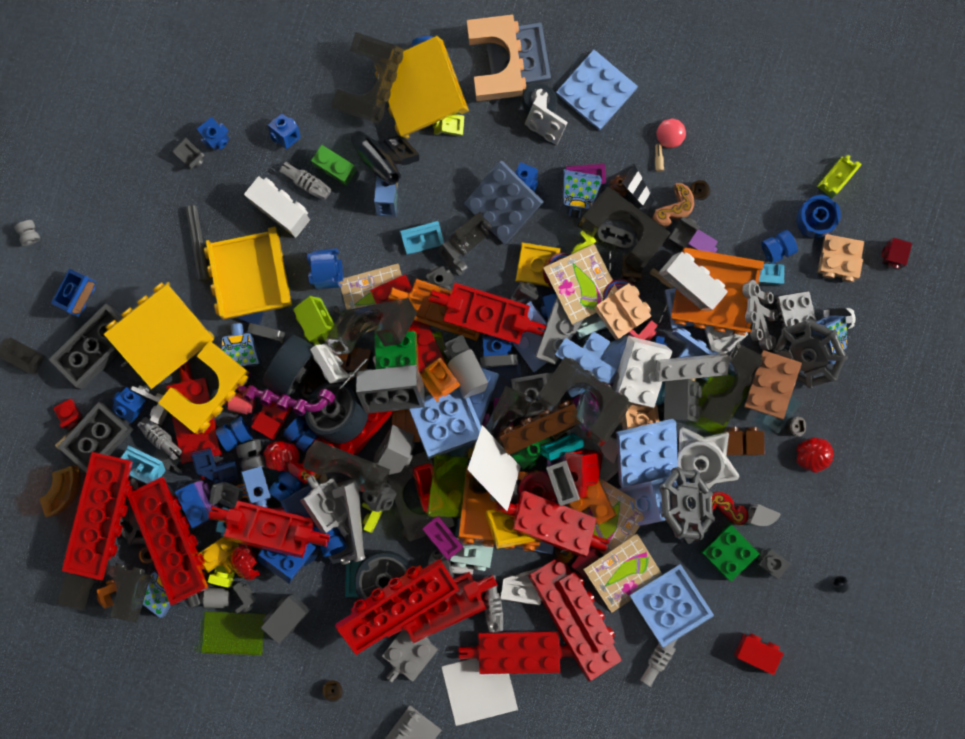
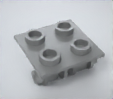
M809 291L776 298L778 311L781 312L779 316L783 317V319H780V322L784 321L782 327L801 323L807 319L817 322Z
M409 706L389 732L386 739H436L442 730L412 706Z

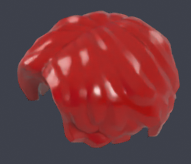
M813 437L798 444L797 452L799 454L796 462L806 471L818 473L830 466L833 461L834 450L827 440Z
M283 441L269 444L263 452L266 466L277 471H289V461L298 462L300 459L297 447L294 444H287Z
M240 544L231 554L232 568L243 579L253 580L260 576V572L254 571L252 568L257 563L256 554L252 551V546Z

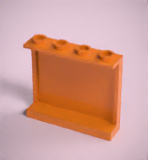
M683 248V253L687 252L695 259L693 262L699 267L700 265L705 267L710 272L709 276L714 280H720L728 292L713 310L703 312L676 289L670 319H675L674 323L686 325V322H692L694 327L706 329V325L714 326V330L720 332L731 329L734 330L733 334L745 336L746 332L751 333V323H747L745 320L748 298L744 297L742 289L744 283H747L749 280H755L757 284L759 283L764 261Z
M467 466L459 540L467 545H474V542H478L486 547H494L495 542L485 513L498 506L496 502L490 500L491 496L488 491L483 494H477L470 490L469 484L473 475L467 470ZM519 472L517 479L521 482L528 472ZM540 486L533 488V491L538 495L544 493L543 488ZM536 540L504 548L514 549L515 547H523L522 550L535 551V549L539 548L540 542Z

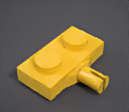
M222 537L200 552L205 559L203 566L207 573L223 565L228 574H232V571L234 572L235 570L230 562L231 554L239 544L225 540Z

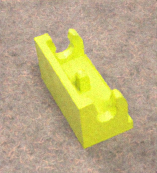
M846 155L844 158L841 157L817 186L830 198L838 194L862 165L858 161L854 163L850 161V155Z

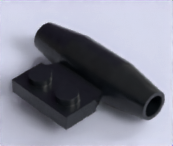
M362 131L355 132L351 137V142L358 156L376 176L389 185H395L401 178V174L395 164L403 166L419 161V153L401 135L384 139L381 144Z

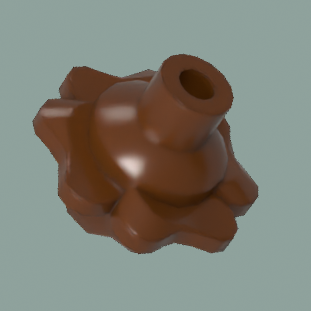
M617 175L615 179L610 181L611 186L609 189L616 197L620 195L625 197L630 192L622 183L627 175L622 177Z

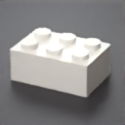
M258 176L244 193L245 197L251 204L296 238L310 221L307 216L308 212L305 210L306 208L297 201L294 204L290 196L282 189L277 191L278 188L268 178L263 180Z
M687 252L673 255L658 274L703 312L713 310L728 292L724 288L725 285L720 280H714L709 276L710 272L701 265L699 267L693 262L695 259Z
M628 336L611 393L617 399L654 408L662 382L655 380L656 360L670 359L672 350L663 344Z

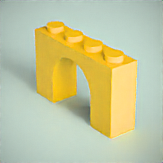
M211 341L206 344L197 357L211 367L218 376L219 389L215 397L207 403L194 404L179 391L170 388L158 402L196 434L204 433L210 426L209 421L213 417L216 418L222 412L223 404L233 399L236 394L234 391L239 385L243 386L249 379L247 375L250 373Z

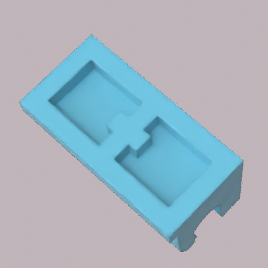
M438 221L400 231L407 255L439 247L444 243Z
M764 264L760 272L758 285H783L784 265Z
M129 445L121 457L122 459L133 461L129 476L145 484L162 477L166 471L162 461Z

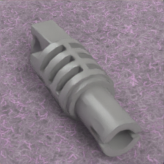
M288 162L284 163L285 167H281L280 173L294 180L295 185L304 189L309 194L326 200L330 195L331 188L305 170H298Z
M147 417L138 423L137 426L144 436L157 449L164 450L173 460L178 458L173 453L174 451L179 456L181 455L182 450L172 442L171 436L158 424L150 421Z
M497 586L485 591L486 595L483 597L489 632L503 631L501 595L497 593Z
M677 640L664 648L658 643L648 660L649 666L640 679L642 682L650 687L652 686L659 671H664L676 651L673 646Z

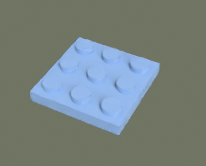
M593 50L558 89L556 95L600 131L635 92L638 86L597 51Z
M456 388L445 397L442 396L438 402H436L432 395L426 396L425 407L409 409L428 459L477 442L481 425L470 398L463 399L459 388Z
M674 419L616 432L619 484L622 488L668 477L671 474V470L678 467L677 431Z
M681 564L630 595L633 603L662 648L714 617V614Z

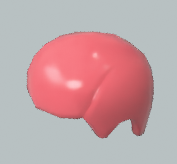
M673 118L664 120L656 131L657 140L666 148L678 147L686 138L685 126L679 120Z

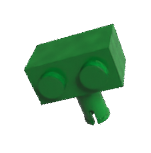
M548 437L510 455L523 470L525 468L529 470L537 464L536 459L542 455L540 454V447L552 441Z

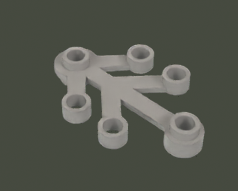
M749 280L747 283H744L742 289L744 297L748 298L745 320L747 323H753L751 339L759 341L761 350H771L776 346V339L769 334L764 316L768 321H777L779 313L776 309H767L759 302V299H761L763 304H772V292L761 291L755 280Z

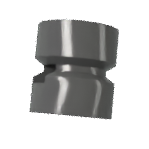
M260 440L247 442L235 447L238 458L243 460L240 463L243 472L260 466L262 469L267 467L265 457L261 454L263 448ZM254 453L255 456L249 458L248 454Z

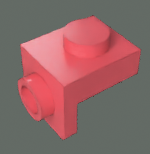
M651 321L639 335L632 329L627 333V337L632 336L650 341L657 333L654 329L658 325Z

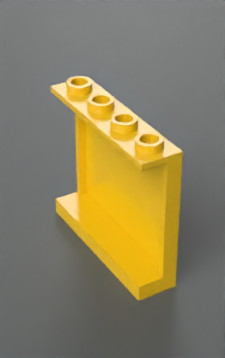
M438 36L375 64L377 70L375 75L377 80L382 83V94L388 100L390 105L388 111L391 117L395 119V130L399 136L401 135L408 139L410 138L409 134L458 112L461 114L469 112L444 42Z
M276 227L268 228V232L214 243L206 240L207 247H204L206 259L210 261V266H207L209 277H213L214 284L211 285V291L217 299V303L214 304L216 315H220L225 320L292 306L279 233Z
M162 282L153 289L155 293L149 297L147 295L143 296L137 301L139 305L133 310L131 307L121 314L122 319L118 322L113 320L105 327L107 331L104 335L151 389L202 350L209 341L212 342L215 337L210 331H207L169 286V282L165 285Z

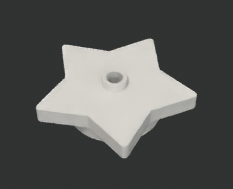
M684 427L680 429L679 452L677 453L678 467L684 470H697L700 472V477L708 489L715 483L734 481L739 478V474L726 456L728 432L703 437ZM699 459H703L705 463H700Z

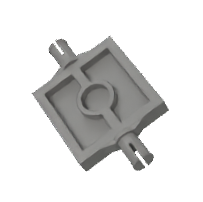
M313 475L306 478L312 490L300 501L320 532L325 534L332 528L337 527L343 537L348 535L350 531L344 523L348 517L345 497L334 498L332 490L338 488L335 480L331 478L325 483L318 484Z
M402 630L382 655L393 667L386 678L393 682L400 673L413 682L439 649L430 642L428 637L413 643L408 632Z

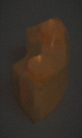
M69 466L52 473L53 481L50 490L46 495L39 498L45 518L61 514L74 501L80 484L78 466Z

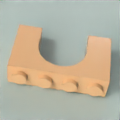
M513 15L467 20L469 45L496 43L504 47L510 56L508 66L500 73L474 77L476 101L523 96V89H526L525 77L521 78V70H524L523 59H519L518 52L521 51V42L516 39V33H519L518 21H514Z

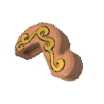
M682 183L674 184L673 189L678 203L656 209L652 217V222L656 227L667 228L670 226L671 220L680 221L682 217L687 218L691 214L694 207V197L688 186Z

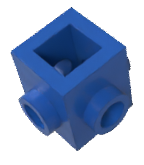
M284 114L274 118L268 124L271 140L279 143L286 150L301 138L296 122L292 118H287Z
M213 117L197 128L203 136L201 141L207 148L212 147L215 151L223 149L228 144L227 141L230 140L227 135L228 129L222 122L218 125Z
M520 162L514 173L534 192L538 185V169Z
M126 387L121 393H116L112 399V402H114L112 411L117 416L132 423L143 411L146 400L139 396L137 392Z

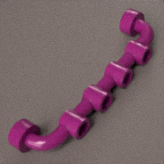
M249 373V374L247 375V376L249 377V379H250L251 376H252L251 373ZM239 385L237 391L242 393L243 398L249 402H253L257 397L260 398L259 402L268 407L272 402L277 403L276 407L282 411H287L290 406L300 416H303L306 411H320L326 405H331L335 399V395L326 389H321L317 396L318 403L310 404L303 399H291L285 394L280 396L269 390L261 391L251 385L248 387Z

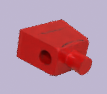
M589 449L566 452L565 461H567L579 497H587V487L597 485L603 452Z

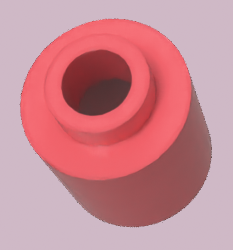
M236 392L231 401L225 402V406H228L229 411L246 415L248 413L252 414L255 409L256 398L253 402H249L243 398L242 393Z

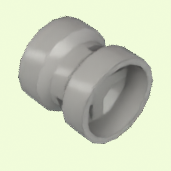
M26 220L14 226L16 233L20 235L19 241L22 246L32 245L40 240L39 234L35 232L33 220Z

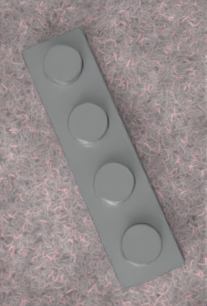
M727 354L656 360L655 380L662 382L728 375L730 356Z

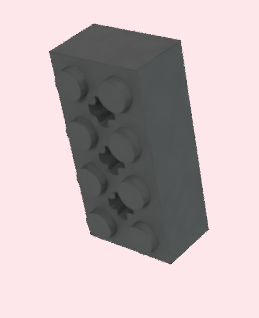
M105 304L49 361L76 388L84 389L120 353L104 333L107 331L105 327L113 320L118 322L123 317L112 306Z

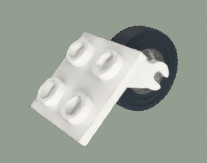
M541 83L532 84L525 89L522 96L523 108L529 114L525 125L543 136L547 141L557 145L568 122L553 113L557 104V96L553 89Z

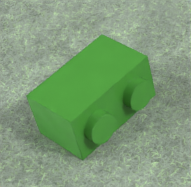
M323 145L320 146L311 160L314 167L344 186L348 185L357 171L355 165Z

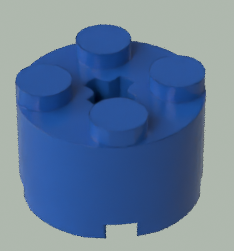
M826 195L811 197L799 208L796 215L797 226L801 233L810 238L826 236L836 228L841 219L839 205Z
M337 248L315 250L307 255L308 264L311 265L309 283L310 285L314 284L317 290L342 287V284L339 282L343 281L342 260L337 259V254H340Z

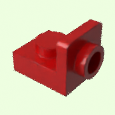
M71 398L53 408L61 422L59 425L63 429H74L83 420L79 409Z

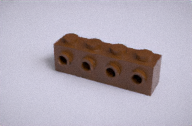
M563 401L555 409L550 410L548 408L541 411L539 416L535 418L528 417L521 420V424L513 427V425L503 428L500 433V439L507 454L510 455L581 423L582 419L574 401Z

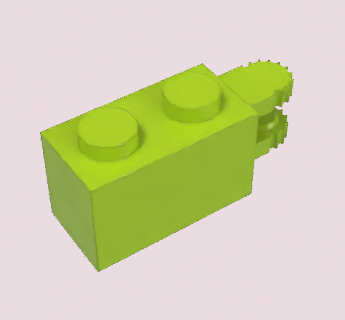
M307 297L293 309L297 322L304 330L305 338L309 342H313L314 345L325 344L323 341H326L327 345L333 348L336 346V342L332 334L337 331L333 320L321 298Z

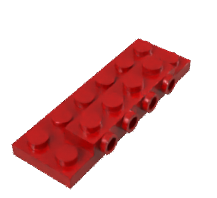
M406 274L370 290L379 310L376 312L380 323L384 322L387 329L384 332L415 331L417 333L418 369L420 374L439 358L445 363L429 325L404 317L405 305L388 300L392 287L406 293L412 291Z
M95 452L91 453L62 568L63 572L98 580L104 579L108 560H111V556L114 557L117 552L115 540L116 536L119 537L122 532V525L119 524L121 517H124L127 512V505H124L126 497H130L132 492V486L129 485L130 481L128 479L133 461Z
M160 477L132 491L128 499L170 605H175L208 589L209 587L202 573L205 559L201 553L197 552L195 547L198 544L197 539L193 534H190L188 529L190 523L180 510L182 506L178 498L171 496L164 477Z
M555 558L527 575L588 682L622 661L613 645L615 643L613 639L615 634L603 622L605 619L604 614L600 609L595 608L593 604L595 601L594 597L589 591L586 592L583 587L584 579L580 574L571 572L567 563H562Z
M438 559L424 569L420 565L418 567L412 566L407 569L406 574L402 577L392 578L383 589L377 588L373 590L371 596L367 599L357 600L351 608L352 614L336 623L335 626L355 655H357L460 589L441 559Z

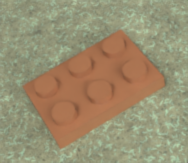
M763 350L744 408L783 420L802 363Z

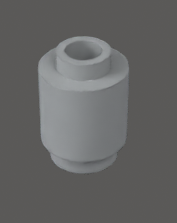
M208 588L200 593V604H203L204 608H224V606H229L230 591L225 590V588Z

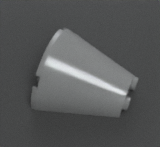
M357 479L337 483L338 488L332 490L334 498L345 497L348 517L344 523L350 531L348 535L344 536L348 547L340 553L328 556L332 564L341 562L344 565L353 560L354 562H359L365 559Z

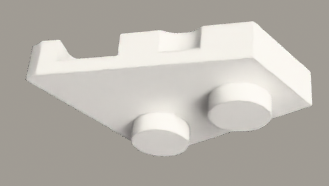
M706 325L705 329L710 351L714 350L720 354H726L728 351H731L748 333L746 332L745 336L733 334L734 330L731 329L720 332L715 331L714 326Z
M327 344L315 345L310 349L314 360L320 365L323 375L329 383L344 382L352 375V371L348 374L341 367L343 364L342 360L333 353Z
M537 569L503 579L501 600L540 606L541 598L527 576Z

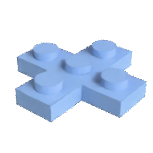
M593 331L582 348L565 337L555 355L572 366L561 383L579 393L589 376L602 385L607 386L617 370L600 359L610 341Z

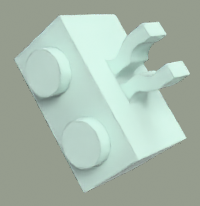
M456 537L463 548L451 557L450 561L454 562V566L466 567V564L474 565V569L483 571L486 570V567L490 568L493 547H486L478 542H474V545L463 544L459 537Z

